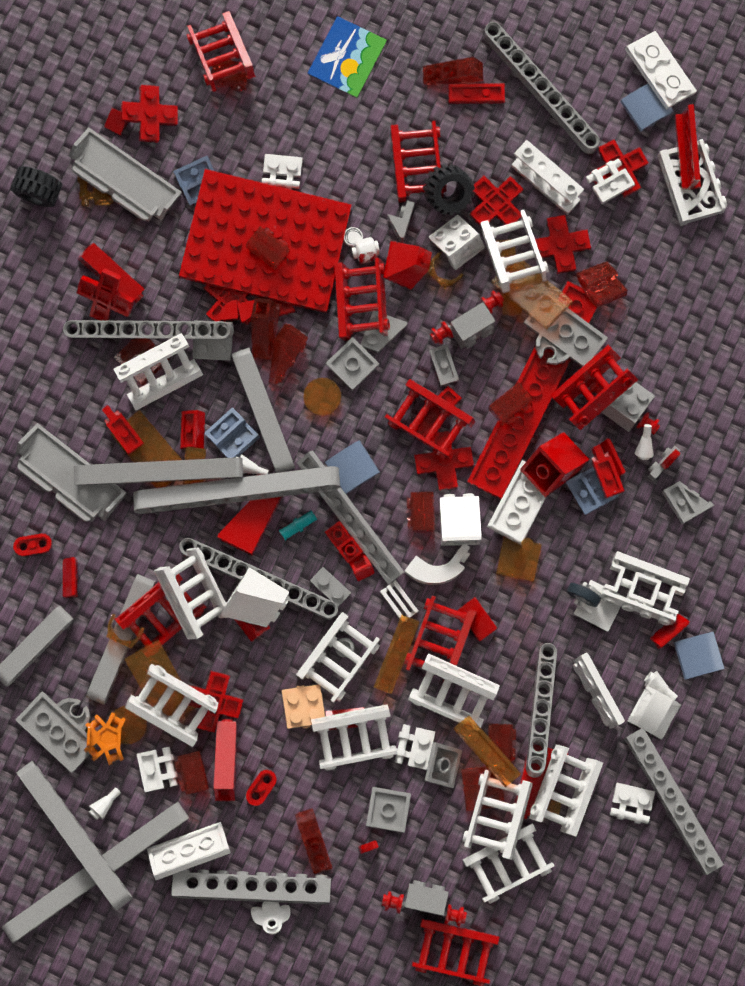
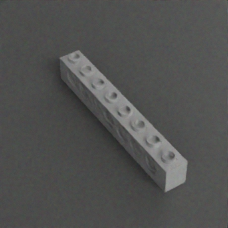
M644 728L625 737L624 740L703 875H708L723 866L724 864Z
M186 869L173 874L172 897L330 905L331 879H328L327 875H315V878H307V874H296V877H288L286 873H276V876H268L266 872H257L256 875H249V872L238 871L237 875L229 874V871L222 870L217 871V874L209 873V870H198L197 873H190V870ZM191 879L198 881V886L194 889H190L187 886L188 881ZM210 880H216L218 886L216 889L211 890L207 888V883ZM229 881H236L238 883L235 890L227 889ZM249 882L257 883L255 891H248L246 889ZM268 883H275L277 889L274 892H268L266 890ZM289 883H293L297 886V889L293 893H288L285 889ZM313 884L317 889L315 893L309 894L305 891L306 886Z

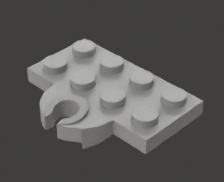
M548 293L545 294L524 322V325L539 335L535 346L538 357L540 359L543 357L545 349H551L554 352V356L548 358L546 362L549 365H558L570 358L583 367L597 354L608 339L607 336Z
M42 691L16 718V721L73 773L90 755L84 751L87 747V727L85 724H90L91 719L89 709L86 706L83 708V713L80 716H75L72 710L76 705H80L82 701L67 698L56 704Z

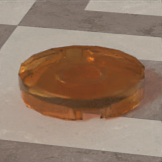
M317 378L308 383L304 390L303 399L305 406L310 412L319 416H326L332 414L339 407L341 392L334 381L328 378Z
M121 706L113 712L116 717L126 718L121 729V743L125 745L134 744L145 735L147 720L126 709V706ZM113 723L110 724V726L117 729V725Z

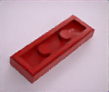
M505 83L448 85L449 104L505 103Z
M449 386L438 395L454 406L462 399ZM436 406L434 408L431 407L416 432L425 437L440 415L439 411L441 409Z

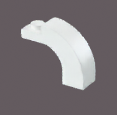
M463 543L451 561L441 566L429 565L418 556H415L404 573L413 580L427 585H440L450 582L465 569L460 562L464 563L470 556V553H468L470 547Z

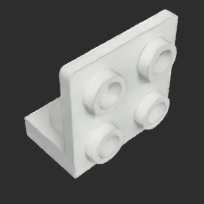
M456 215L429 236L430 240L446 254L451 266L455 270L485 248L479 233L459 215Z

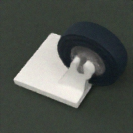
M590 580L589 584L584 582L582 586L570 583L567 593L575 598L573 603L576 604L577 608L574 615L608 632L621 606L605 603L604 599L600 597L604 586Z

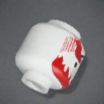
M371 237L357 240L355 247L352 248L353 258H358L360 264L374 262L375 258H378L380 255L378 242L374 241Z

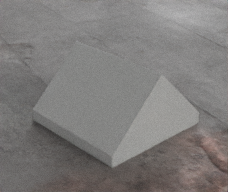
M433 742L424 782L454 788L462 750Z

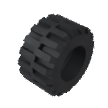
M441 164V168L434 167V172L430 171L428 173L429 178L424 180L426 185L423 186L425 191L423 194L427 199L426 201L435 210L444 215L447 213L450 216L454 212L459 214L461 209L465 211L467 209L466 205L472 202L470 198L474 197L475 194L472 192V190H475L472 179L460 167L453 164H448V166ZM451 181H456L454 193L449 197L442 198L441 191L443 187Z
M21 166L16 171L10 190L19 198L42 207H54L63 184L56 177L44 171Z

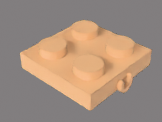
M302 685L296 686L297 688L281 690L287 729L303 727V729L310 728L312 725L311 719L325 717L320 685L305 687Z

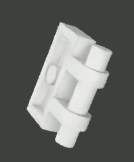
M265 154L263 174L270 175V178H262V183L285 187L290 190L292 188L299 189L300 181H293V177L301 178L303 158ZM276 175L287 176V180L276 179Z
M619 159L613 162L609 161L606 163V166L599 170H593L586 177L588 183L597 181L598 184L593 186L592 189L601 204L635 185L626 168L620 172L617 170L622 165ZM610 172L612 176L604 180L602 176Z
M403 724L402 731H399L398 737L400 740L397 754H395V763L402 764L403 758L407 757L409 758L408 766L427 770L435 731L416 727L415 735L409 734L411 726ZM407 740L413 741L411 752L405 751Z
M170 747L162 748L163 756L158 757L156 750L137 754L145 793L163 789V780H169L170 787L178 785L176 780L178 775L177 771L174 770L172 761L174 756L171 754ZM165 762L166 774H161L159 763Z
M616 783L612 802L620 805L619 809L611 808L610 815L617 817L619 820L628 819L637 824H648L650 816L643 815V809L651 811L655 791ZM626 805L636 807V813L625 811Z

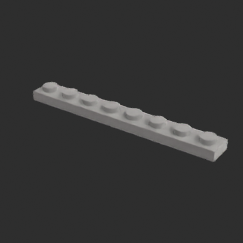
M313 450L297 462L302 470L325 467ZM341 487L337 490L319 492L387 584H391L400 577L404 571Z

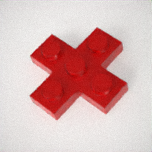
M140 85L139 103L122 101L121 122L139 123V141L158 143L159 125L176 126L178 124V106L159 104V86Z
M615 139L598 147L597 150L605 165L597 168V170L606 166V163L609 161L613 162L619 159L622 165L617 170L620 172L626 168L634 181V187L621 193L625 198L640 190L641 186L633 172L649 164L641 148L639 147L623 155ZM609 172L602 177L605 180L611 177L612 174Z
M485 176L481 177L474 184L475 190H472V192L475 193L482 203L470 213V216L480 227L481 222L487 220L490 222L496 216L504 225L521 219V212L511 202L524 189L511 176L498 188Z
M565 215L547 218L549 236L535 239L541 258L554 256L557 274L576 271L573 252L591 249L588 230L569 233Z
M104 268L99 282L85 275L80 278L76 293L93 301L89 316L100 321H109L112 310L126 317L130 315L135 299L118 291L122 278L121 275Z
M206 285L204 290L217 300L206 313V316L212 321H219L220 312L228 302L237 300V304L247 302L246 298L249 295ZM256 307L253 316L244 323L248 325L260 310Z
M449 431L438 432L432 442L441 447L450 434ZM450 446L448 452L453 456L451 460L447 457L445 459L440 458L435 454L436 451L432 449L433 452L414 455L417 475L436 472L439 491L458 488L455 469L474 466L471 447L452 449V446Z
M210 670L205 689L189 685L204 695L214 697L216 702H218L217 711L214 713L208 710L197 728L215 732L220 714L239 718L243 699L225 694L230 675ZM193 700L189 703V706L201 708L202 706Z

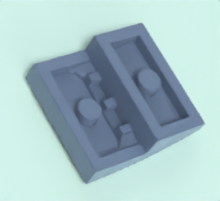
M649 84L642 86L620 101L640 132L674 112L671 107L665 109Z
M208 156L173 171L189 205L197 202L204 170L214 171Z
M233 407L205 432V435L227 458L239 457L260 438Z
M360 440L325 462L328 467L335 466L339 468L340 486L345 494H348L362 483H366L380 473Z
M593 467L566 482L585 515L619 497L615 495L607 499L605 498Z
M714 632L674 642L685 680L724 669Z

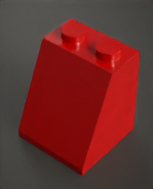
M563 432L540 445L521 467L520 471L546 498L577 474L590 459Z

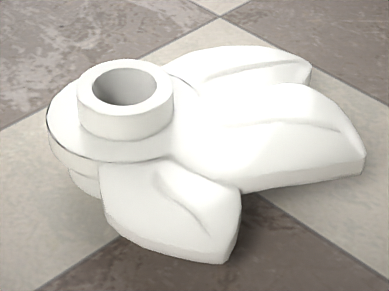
M263 902L262 908H251V915L253 921L263 926L266 933L276 934L281 930L282 923L289 919L290 906H280L279 902ZM275 921L276 924L275 926L270 927L269 922Z

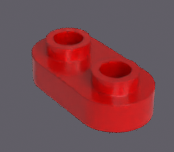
M41 533L17 538L13 544V549L19 556L26 557L49 552L53 543L47 534ZM41 541H46L45 547H40ZM22 544H27L26 550H21Z
M263 770L258 774L246 793V799L249 804L259 806L265 801L277 782L274 772ZM265 776H269L271 778V781L268 784L264 783L263 778ZM253 793H259L260 797L258 800L252 798Z

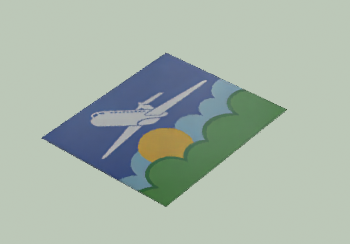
M337 16L308 74L358 97L387 40Z

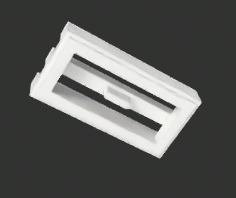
M396 580L380 591L402 623L418 612ZM394 586L399 591L404 600L407 602V604L410 606L412 612H409V610L403 604L401 599L392 589ZM387 591H389L392 594V596L398 602L400 607L406 613L405 617H403L401 612L398 610V608L392 602L390 597L387 595Z

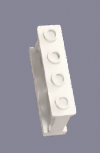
M703 139L697 141L698 153L700 155V177L704 179L697 196L692 190H681L679 187L680 177L675 175V171H679V161L670 160L671 156L678 155L677 147L662 150L657 156L680 226L722 214L727 207L726 198L720 192L721 183L714 174L715 165L708 156L710 154L707 144H704ZM688 193L693 200L691 201L690 197L688 200L683 199V194ZM712 197L715 200V206L708 209L700 201L702 200L704 203L710 204L708 198ZM696 206L702 211L692 215L688 214Z

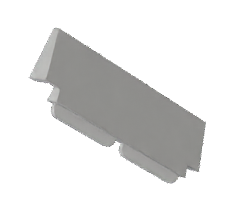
M89 127L73 144L68 155L75 160L71 168L76 175L102 193L110 194L115 202L143 221L147 220L149 222L153 216L162 221L182 193Z
M38 423L18 442L16 453L22 456L18 461V470L44 491H53L56 494V500L84 522H93L97 516L106 521L126 496L127 492L116 484L74 485V466L91 464Z

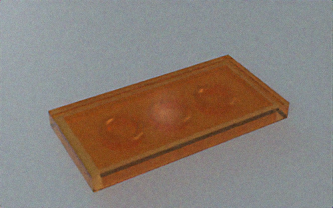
M525 261L507 265L505 271L513 273L531 268V266ZM540 273L513 280L509 284L510 291L503 293L546 330L573 303L568 296L548 280L543 282ZM496 275L491 283L502 292Z
M140 410L127 421L144 442L143 446L131 455H128L112 433L110 434L134 463L182 460ZM173 481L151 483L155 488L167 487Z
M159 640L125 658L141 690H143L151 677L147 674L151 664L161 666L165 669L166 673L181 681ZM159 680L146 698L152 707L156 706L168 687ZM175 690L162 709V712L172 716L184 695ZM188 705L182 716L196 707Z

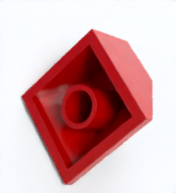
M391 241L383 278L407 289H412L429 271L432 252L419 246Z

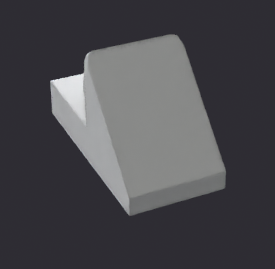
M407 201L406 206L402 205L399 214L402 218L387 214V219L399 242L402 243L404 242L415 203Z

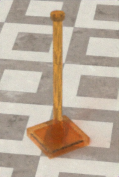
M504 536L496 574L534 582L542 544L534 543L531 539L525 538L520 545Z

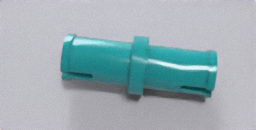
M309 510L298 519L294 518L292 523L280 529L279 532L286 541L297 532L304 531L303 528L318 519L312 510Z

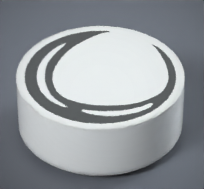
M351 227L345 231L344 241L350 247H355V242L363 239L362 232L358 228Z

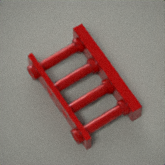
M230 11L222 13L224 21L221 22L222 24L194 34L191 25L187 26L189 34H186L190 45H194L205 71V75H203L207 86H211L213 92L216 91L214 81L230 75L245 72L248 79L255 77L253 65ZM223 31L229 33L227 38L202 47L198 44V40ZM227 45H234L235 47L233 51L209 60H205L203 56L207 52ZM234 58L241 61L236 66L213 74L209 70V67Z
M432 121L431 129L402 132V130H399L398 124L391 125L390 127L398 203L406 202V196H409V194L425 192L423 190L424 185H405L404 178H407L409 175L434 172L433 168L436 166L441 168L437 139L441 136L440 127H436V121ZM432 137L433 147L404 150L400 146V142H403L404 139ZM434 155L435 165L406 168L402 164V160H405L407 157ZM446 185L443 187V189H442V191H441V197H442V198H443L444 192H447V187H446Z
M375 258V266L355 269L347 268L342 262L335 263L339 338L344 341L350 340L353 332L379 329V333L383 336H388L390 321L387 319L385 280L383 278L386 264L379 258ZM376 274V285L352 288L348 286V279L350 277ZM377 292L378 303L357 306L349 305V297L351 295ZM378 311L379 322L354 325L350 323V316L354 313Z
M609 344L551 394L553 399L562 408L569 407L574 414L569 420L579 430L583 429L638 381L637 377L628 368L623 371L616 363L621 357ZM609 368L618 376L610 384L602 376ZM597 381L603 390L594 397L588 387L591 383ZM582 393L588 403L579 409L573 400Z
M409 379L406 383L409 395L394 418L388 414L385 415L388 421L387 425L395 430L400 428L436 451L435 454L440 458L445 459L447 457L451 460L453 456L448 452V449L463 427L467 425L472 428L476 421L472 416ZM420 396L425 399V404L410 427H407L400 421L414 399ZM436 406L441 409L439 411L440 415L427 435L423 437L416 430L431 407L434 408ZM451 415L456 418L455 422L457 423L440 447L433 443L432 440L446 418H449Z
M177 574L175 579L178 585L181 586L180 583L183 578ZM159 582L115 619L123 630L130 628L145 645L141 651L147 658L150 655H155L165 642L182 629L169 601L165 598L166 595ZM184 592L187 603L191 602L192 598ZM156 602H159L174 619V622L167 628L163 626L150 610L151 606ZM204 603L193 609L192 613L195 618L203 614L206 608ZM141 615H145L160 633L152 641L135 623L136 619Z
M432 595L431 599L427 598L423 608L427 611L411 654L407 653L404 664L407 665L406 670H410L411 665L422 668L425 661L415 658L418 646L447 656V659L450 660L449 663L457 666L476 611L468 609V612L464 611L462 613L434 603L436 596ZM431 610L459 619L463 623L462 629L455 631L427 621ZM426 628L454 638V641H457L455 648L448 649L421 639L424 629Z
M426 919L421 920L420 927L424 928L425 935L419 963L412 961L415 971L426 973L427 970L470 979L473 980V984L484 986L485 983L490 984V979L484 978L490 948L493 947V944L498 945L499 936ZM435 931L443 932L444 936L438 967L426 965L432 936L435 934ZM455 935L463 936L462 940L464 941L457 972L446 969L451 941ZM474 939L482 941L481 945H483L476 976L465 974L471 943L474 942Z

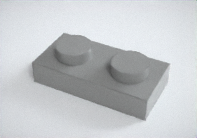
M448 345L430 349L429 353L440 386L458 382L459 378Z
M676 446L672 449L668 447L662 453L661 457L663 459L658 464L655 461L648 469L651 472L648 478L654 481L664 470L660 464L675 449L679 452L680 449Z
M324 567L310 580L329 600L336 603L337 607L351 594Z

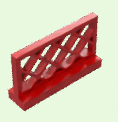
M690 104L682 114H675L681 190L701 188L694 104Z

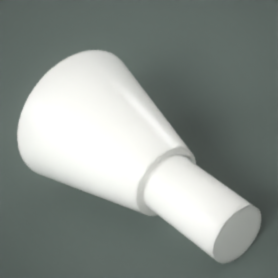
M649 424L644 425L643 436L635 451V455L641 460H649V458L654 456L651 439L652 426Z
M241 454L243 473L268 474L269 470L258 467Z
M657 671L654 673L650 672L644 680L646 682L645 687L648 686L673 700L677 698L678 695L669 689Z
M115 787L107 796L90 805L89 808L91 810L89 813L96 820L99 818L103 820L113 803L112 801L121 792Z

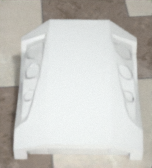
M646 686L627 721L640 728H644L645 731L662 740L681 704L661 692Z

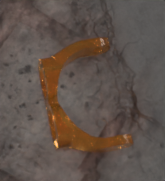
M438 252L430 261L428 273L446 289L448 286L457 283L464 275L461 273L453 280L437 276L434 262L442 254Z
M112 614L108 623L106 637L132 649L142 637L145 628L142 627L135 639L122 640L113 630V621L116 614Z

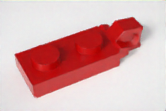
M108 405L102 409L107 416V419L104 420L106 426L128 455H131L144 445V442L122 413L119 411L114 413Z
M601 445L591 448L594 456L591 458L592 465L605 498L607 499L625 492L612 457L609 456L608 452H603Z

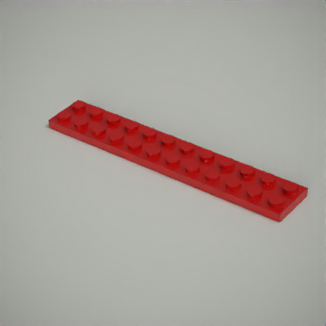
M567 281L558 301L589 323L602 297ZM534 347L467 483L502 499L552 399L551 394L556 391L571 360L570 358L564 363L549 365L546 362L548 358L554 356V352L551 349H545L543 357L540 359Z

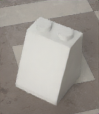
M455 494L443 495L444 498L439 500L441 546L463 545V543L466 545H479L481 542L479 496L474 497V494H463V497H455Z
M249 567L232 593L221 615L267 627L271 621L275 622L280 614L278 610L285 608L288 603L286 597L289 592Z

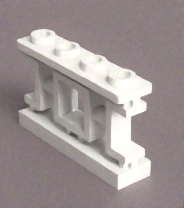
M617 551L613 557L610 569L619 573L614 587L608 584L604 585L600 595L601 599H604L603 601L610 605H620L626 611H636L644 618L650 619L652 617L657 619L663 625H672L676 621V615L678 614L677 610L669 608L673 595L675 593L682 596L685 593V588L690 578ZM625 568L636 572L632 581L622 578ZM638 580L655 586L650 600L633 594ZM661 582L672 586L668 595L659 592ZM619 585L629 588L626 598L616 594ZM656 599L666 602L663 612L652 608Z

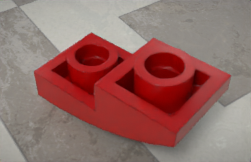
M341 521L336 522L324 531L347 563L363 553Z

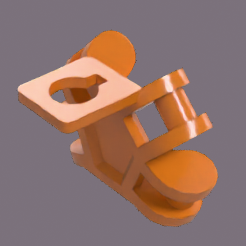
M112 712L107 723H105L98 715H95V719L90 724H85L88 731L87 747L84 751L92 756L93 761H96L103 753H105L109 765H112V762L116 760L123 761L120 750L121 729L126 718L116 717L115 713ZM113 723L117 725V729L110 726V724ZM99 725H101L102 728H101L100 730L96 731L95 729H96ZM96 744L101 748L99 752L94 747ZM116 748V753L109 754V750Z

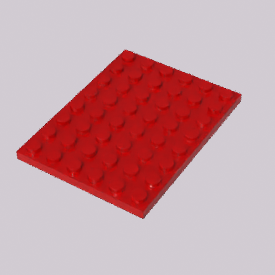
M205 169L179 278L327 313L335 278V263L339 261L352 204Z

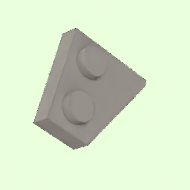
M372 312L369 323L379 322L378 312ZM387 315V319L390 321L388 336H383L379 333V329L365 331L361 346L379 353L402 329L406 328L408 322Z
M680 481L662 491L681 524L714 506L712 502L699 497L700 494L688 489Z

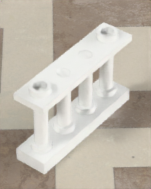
M526 140L514 153L517 159L512 163L511 167L568 215L580 202L578 196L584 189Z
M524 210L521 211V221L497 228L490 227L488 220L481 222L482 234L503 293L510 291L509 284L513 280L537 273L541 274L543 282L547 281L546 273L549 272L546 261H542L531 227H533L531 218L526 216ZM520 228L525 229L526 236L499 243V241L495 242L494 238H496V235ZM530 243L532 251L507 258L500 257L499 253L502 252L501 250ZM535 258L537 266L509 273L505 271L507 265Z
M182 333L114 368L120 382L127 381L132 391L127 396L135 411L203 375L195 359L189 361L184 351L189 345ZM178 354L183 365L172 370L167 358ZM161 363L166 374L155 379L150 367ZM144 372L149 383L138 388L133 376Z
M190 548L186 550L189 556L188 559L172 569L170 566L159 567L154 570V573L187 639H198L203 636L201 626L216 616L228 618L221 615L227 602L224 600L207 566L203 552L199 548ZM193 565L198 575L179 586L175 579L176 575ZM202 582L206 592L187 603L184 592ZM210 599L214 609L196 620L192 613L193 609Z
M343 612L296 674L301 680L305 677L307 679L311 678L334 696L331 699L333 703L336 700L341 701L346 694L344 689L370 653L374 655L380 647L378 644L379 638L376 637L372 642L348 625V616ZM339 630L345 631L368 648L362 658L337 640L338 638L335 636ZM328 646H333L356 663L351 673L325 656L326 653L324 651ZM316 662H322L345 679L339 689L314 672L315 669L312 667Z
M428 654L422 666V669L427 671L419 690L412 689L408 700L417 706H423L459 722L471 730L480 731L484 719L479 718L487 699L494 700L500 685ZM434 675L445 679L437 698L426 694ZM451 683L462 686L454 706L443 702ZM469 691L480 694L472 714L461 710Z
M151 664L147 672L151 676L139 696L131 695L125 708L193 747L198 737L196 728L208 710L214 713L217 711L218 702H216L214 697L204 695L166 673L165 669L161 666ZM159 680L168 687L156 706L152 707L145 700ZM176 690L185 697L174 714L168 716L162 712V709ZM191 700L202 706L190 725L185 726L179 722V719Z
M388 704L311 719L313 732L317 731L320 733L325 758L319 760L320 769L332 770L339 765L379 757L388 759L397 754L396 746L389 745L385 724L386 717H390ZM375 720L377 722L382 748L370 749L366 728L367 721ZM356 723L359 728L363 752L351 754L347 727L350 724ZM336 727L339 729L344 755L332 758L327 731L330 728Z
M556 745L551 753V760L535 803L531 807L529 819L542 822L543 818L549 819L562 825L561 832L577 836L603 763L590 758L583 762L567 755L569 748ZM564 762L582 769L579 780L560 773ZM557 781L575 788L572 799L553 792ZM550 799L569 807L565 818L547 810Z
M485 770L484 774L481 773L478 785H481L469 830L465 831L463 836L464 846L471 848L472 843L497 849L500 850V853H503V858L512 860L533 784L523 780L522 784L515 785L490 778L492 772ZM488 785L516 793L518 795L517 803L509 804L485 797ZM482 805L511 812L513 815L512 822L507 824L480 816ZM477 824L506 831V834H508L507 841L501 843L476 836Z
M533 824L520 829L518 840L522 838L523 841H526L540 869L529 874L515 848L513 860L522 878L513 883L498 857L497 849L485 847L462 859L466 867L470 865L471 868H474L487 894L486 897L482 898L483 902L488 901L491 904L500 899L498 895L538 874H541L543 877L552 872L551 868L554 867V864L549 863L546 865L533 839V832L536 831ZM505 837V838L499 840L498 842H501V843H503V841L506 842V841H507V837ZM486 856L492 860L505 886L495 892L480 865L482 863L480 859Z

